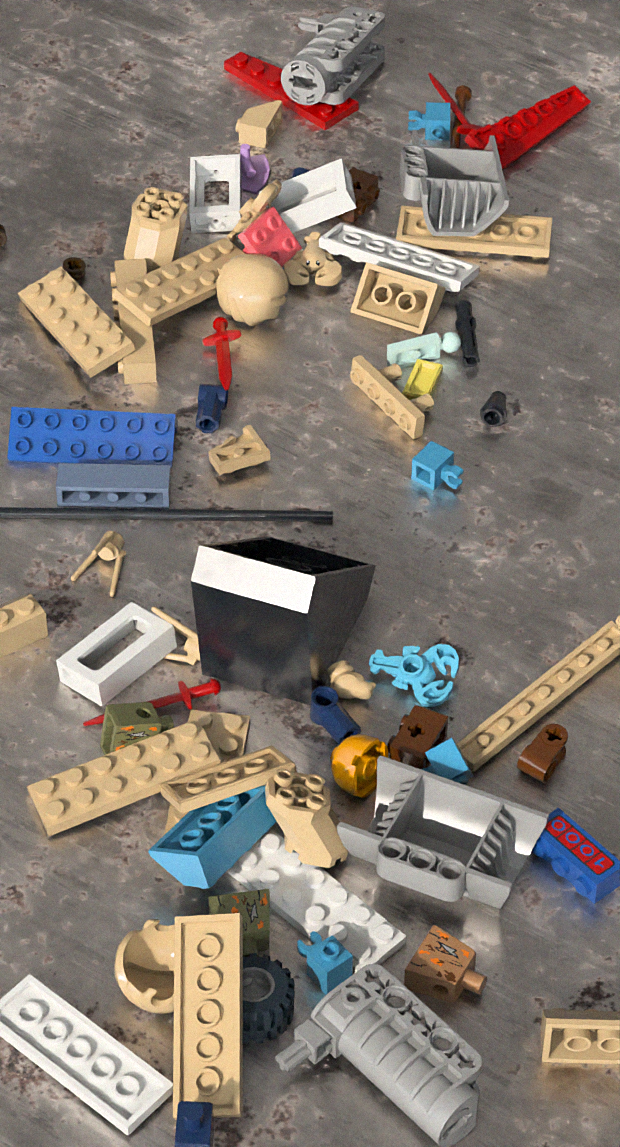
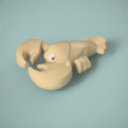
M275 179L272 184H268L256 199L251 197L239 211L242 217L227 236L228 240L233 243L237 234L243 232L262 213L271 208V203L277 198L282 189L280 181Z
M311 232L310 236H305L304 243L307 244L305 250L297 251L293 260H289L284 264V272L289 284H308L309 273L316 274L315 284L322 286L336 285L342 279V266L335 261L333 254L323 251V248L318 247L321 237L319 232Z

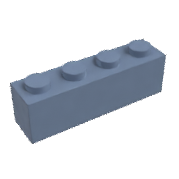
M59 463L56 481L57 506L169 509L171 466Z

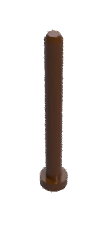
M461 85L455 90V98L458 107L465 115L466 104L471 99L472 90L468 86ZM456 115L454 117L449 148L459 149L461 134L457 133L456 130L462 124Z

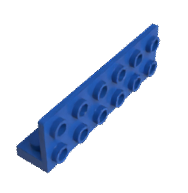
M11 407L7 458L11 462L170 465L172 468L175 433L178 432V421L176 414Z

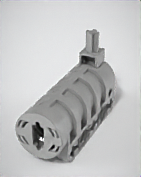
M347 7L337 15L324 13L319 19L301 16L298 28L314 32L316 37L283 68L281 83L286 94L292 100L302 105H313L318 102L337 105L345 102L385 59L384 46L371 42V39L385 28V14L365 8Z

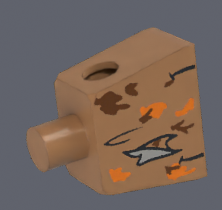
M433 925L405 968L404 986L410 991L452 1003L457 1000L464 988L480 995L487 983V976L475 971L476 952L474 949L438 926Z

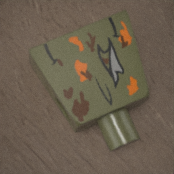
M150 702L108 704L105 708L100 747L104 755L174 728L173 719L170 715L158 717Z
M269 889L208 897L209 915L240 913L243 916L244 957H249L250 953H257V957H259L258 952L269 949Z

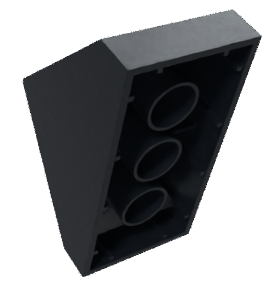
M270 536L199 545L191 577V588L202 675L311 706L313 690L325 686L329 676L327 673L328 668L337 662L368 599L376 565Z

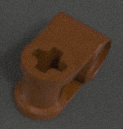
M549 724L542 728L532 743L523 750L517 762V769L546 783L566 756L564 745L568 740L567 730L559 724Z

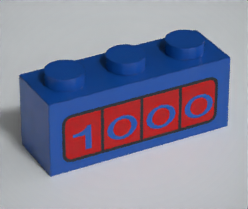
M560 808L551 812L548 822L532 851L536 856L542 857L548 862L559 876L565 877L574 885L580 895L586 896L596 904L620 886V861Z

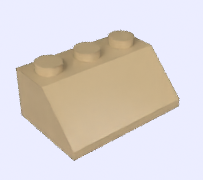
M366 262L350 312L423 335L438 314L446 288L436 283Z
M32 594L16 597L0 605V658L48 636L46 612Z
M543 1009L541 1021L542 1062L620 1064V1011Z

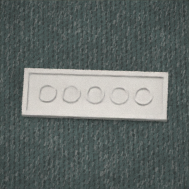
M342 222L319 239L318 247L326 249L331 254H342L356 262L364 261L445 287L450 292H459L479 274V265Z
M271 828L252 845L249 851L245 852L235 862L232 868L226 871L250 891L269 889L270 907L307 938L310 939L312 931L317 932L321 936L322 941L333 935L353 955L352 974L368 964H383L406 944L407 936L322 868L302 863L298 859L299 853L295 850H292V853L285 850L284 838Z
M32 975L26 976L0 999V1036L126 1135L133 1132L173 1094V1083Z

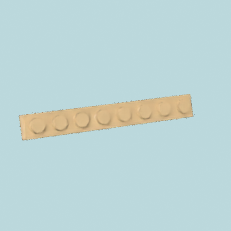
M612 620L457 743L471 771H476L620 654V630L616 623Z

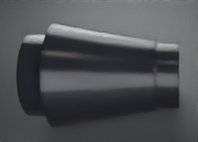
M493 392L480 409L482 422L489 427H497L506 420L507 398L503 392Z

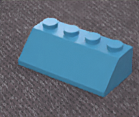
M260 786L189 811L148 850L150 856L184 886L199 887L201 889L212 887L277 822L266 805V786Z

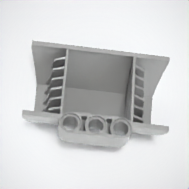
M412 130V145L402 147L399 176L402 195L409 200H421L423 216L427 228L433 236L474 237L490 226L506 211L509 206V197L495 136L490 135L489 142L484 150L420 146L417 130Z
M380 755L377 759V789L374 818L369 828L365 831L339 822L337 833L348 852L356 858L376 864L377 874L383 879L443 901L453 902L464 896L500 909L509 896L513 883L545 828L549 814Z

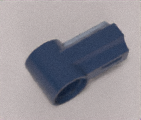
M200 384L196 427L202 430L203 433H213V431L219 429L222 411L226 410L228 402V390H225L222 385Z
M321 686L313 690L311 694L310 718L315 724L323 726L338 745L347 737L361 733L360 726L338 702V694L333 688Z

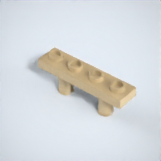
M362 355L354 357L350 372L352 382L365 392L369 399L373 400L412 439L421 437L425 420L423 413L434 408L432 396L426 393L415 399L408 400L391 383L402 378L400 376L402 375V370L398 364L394 363L391 366L377 370Z

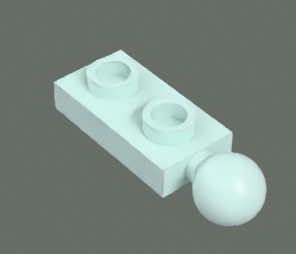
M435 332L388 344L387 366L396 363L402 369L415 365L417 359L425 361L440 359V350L448 353L456 352L461 346V339L455 332H446L441 338Z

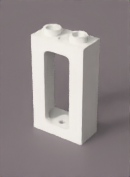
M240 154L190 157L189 215L191 233L232 231L242 217L239 213L242 208ZM228 181L229 205L204 206L205 183Z
M341 158L281 182L282 189L277 198L271 203V207L274 206L290 231L295 233L355 209L356 202L352 176Z
M130 602L56 660L60 681L103 707L177 647L175 629L172 624L152 614L148 609ZM134 629L144 633V635L101 669L91 670L88 668L91 663Z

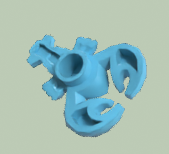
M434 645L421 656H418L419 646H404L402 656L387 657L384 656L382 650H376L375 654L371 655L369 660L371 673L376 675L381 670L386 671V673L396 677L392 685L400 689L407 690L408 684L412 685L416 700L424 707L433 708L442 705L448 700L453 691V682L451 681L448 682L443 690H439L440 687L444 686V680L434 681L436 674L431 665L434 661L439 671L444 675L448 673L445 666L449 665L451 667V677H456L459 671V657L456 650L450 645Z

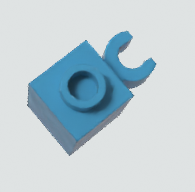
M426 102V114H421L416 110L409 111V120L416 121L408 122V130L418 131L421 128H425V140L450 139V103Z
M430 441L412 459L411 479L432 490H435L443 481L449 487L457 489L463 483V480L458 477L464 473V470L459 466L453 465V451Z
M453 738L425 752L431 766L421 770L464 785L469 783L468 779L474 777Z
M312 931L310 933V941L313 945L308 946L303 941L298 940L297 951L302 957L307 958L308 977L327 995L331 990L352 976L353 955L333 935L322 941L321 936L317 932Z

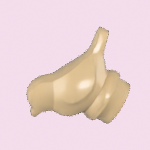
M338 661L328 668L327 673L329 675L328 680L331 683L330 687L337 692L338 698H360L367 700L373 695L376 683L366 681L363 675L355 672V669L348 661Z

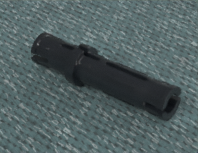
M461 300L458 301V305H455L457 314L455 326L457 331H459L463 364L467 367H474L480 362L475 334L477 324L476 319L472 315L471 302Z

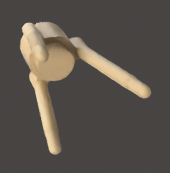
M107 531L91 555L71 576V580L75 581L98 555L107 561L116 559L109 593L111 597L115 596L122 561L126 555V551L122 549L125 544L123 537L115 531Z
M153 606L151 610L172 624L175 631L188 638L184 646V651L188 652V655L169 653L164 659L183 661L195 666L200 661L197 633Z

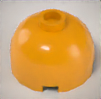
M356 734L347 737L335 747L331 753L330 761L333 779L339 787L347 793L361 798L372 794L377 788V759L380 755L388 758L386 743L373 736Z

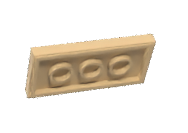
M271 745L170 780L159 786L162 796L183 814L266 785L268 778L275 776L276 771L279 769H287L291 772H297L293 761Z

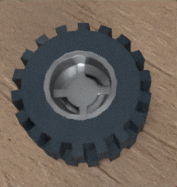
M250 953L249 957L243 956L244 1044H249V1041L256 1040V1044H262L265 1038H268L269 1041L276 1039L277 1032L283 1034L287 1030V1025L291 1024L294 1014V978H291V972L288 968H282V962L277 959L271 961V956L265 954L263 957H257V953Z

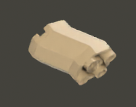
M150 187L138 196L132 205V217L124 250V260L146 259L147 273L179 259V250L187 218V205L181 193Z
M287 769L277 770L275 776L268 778L265 795L266 805L284 832L285 850L289 853L295 850L299 853L298 859L304 864L326 868L334 866L338 859H340V862L346 860L348 850L344 847L337 833V825L340 821L331 807L330 789L324 785V778L317 774H303L291 772Z

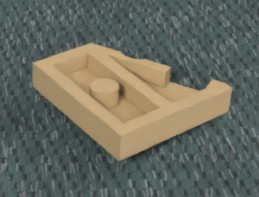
M246 425L243 428L244 434L238 438L230 436L223 444L216 446L208 452L209 461L219 475L232 473L235 470L256 466L271 460L269 449L251 425Z

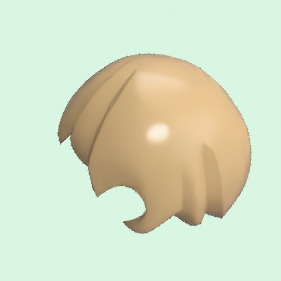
M257 253L243 254L231 258L223 265L216 283L218 302L222 310L227 315H232L235 321L246 322L249 326H256L267 319L275 320L279 315L280 307L286 302L284 295L289 288L287 276L281 265L273 258Z
M150 919L145 922L142 930L129 932L120 942L114 963L115 978L127 999L139 1008L152 1013L174 1012L175 924L170 926L159 925L160 920Z

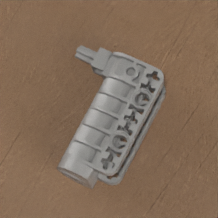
M368 964L331 990L314 1008L311 1018L294 1029L295 1042L275 1056V1060L280 1064V1068L283 1071L289 1072L306 1058L316 1064L329 1053L335 1059L342 1054L440 1147H450L456 1144L476 1126L477 1105L480 1098V1090L476 1084V1079L482 1070L480 1054L381 965ZM370 976L372 979L379 977V985L374 981L367 983V977ZM395 996L401 997L405 1004L400 1007H394L388 999ZM413 1016L419 1021L424 1018L425 1027L420 1023L414 1025ZM443 1038L447 1039L452 1046L442 1050L434 1042ZM458 1050H459V1058L455 1055ZM461 1060L464 1063H469L471 1061L473 1063L472 1069H470L467 1066L461 1068Z

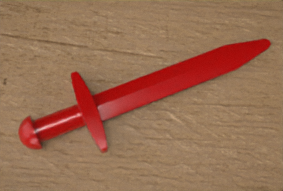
M428 73L434 87L445 102L450 103V109L462 124L457 128L456 132L468 135L482 128V126L469 122L444 86L431 73Z
M217 317L213 321V328L216 330V333L202 339L204 346L216 345L219 380L223 388L229 390L232 380L229 342L240 338L242 334L239 329L226 330L228 328L227 319Z
M211 678L208 683L187 688L183 681H178L180 692L146 702L152 703L154 709L183 701L186 708L191 710L193 709L192 699L209 694L218 695L221 691V684L218 680ZM104 714L84 722L83 725L103 723Z

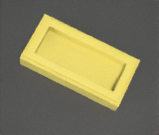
M417 359L402 394L408 400L415 399L426 393L432 396L443 372V365Z

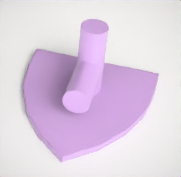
M242 144L240 146L242 190L257 195L269 179V163L265 154L250 157V145Z

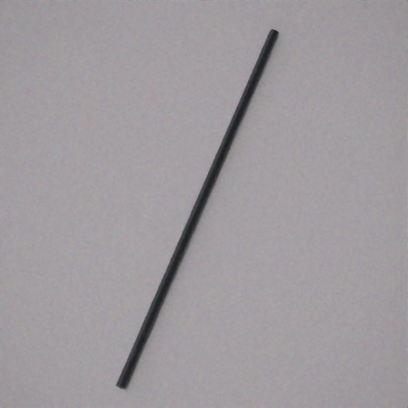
M0 507V518L333 522V511Z

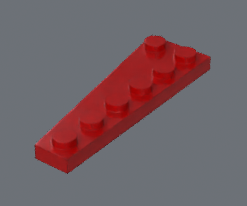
M239 52L224 61V69L272 99L281 100L282 105L324 130L329 129L359 110V102L351 98L337 105L322 102L313 105L299 104L292 100L283 89L281 83L283 69L243 52Z
M574 85L550 96L548 99L536 102L530 108H523L510 117L501 118L495 124H488L469 133L464 141L473 150H484L489 142L490 135L495 136L503 171L588 108L591 101Z

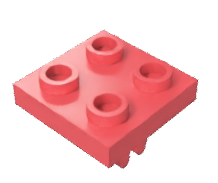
M274 206L268 208L238 235L245 246L242 250L245 254L257 253L267 255L276 260L281 267L297 251L302 249Z

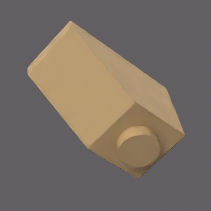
M276 100L246 109L242 118H238L236 123L239 143L267 149L283 121L282 101Z

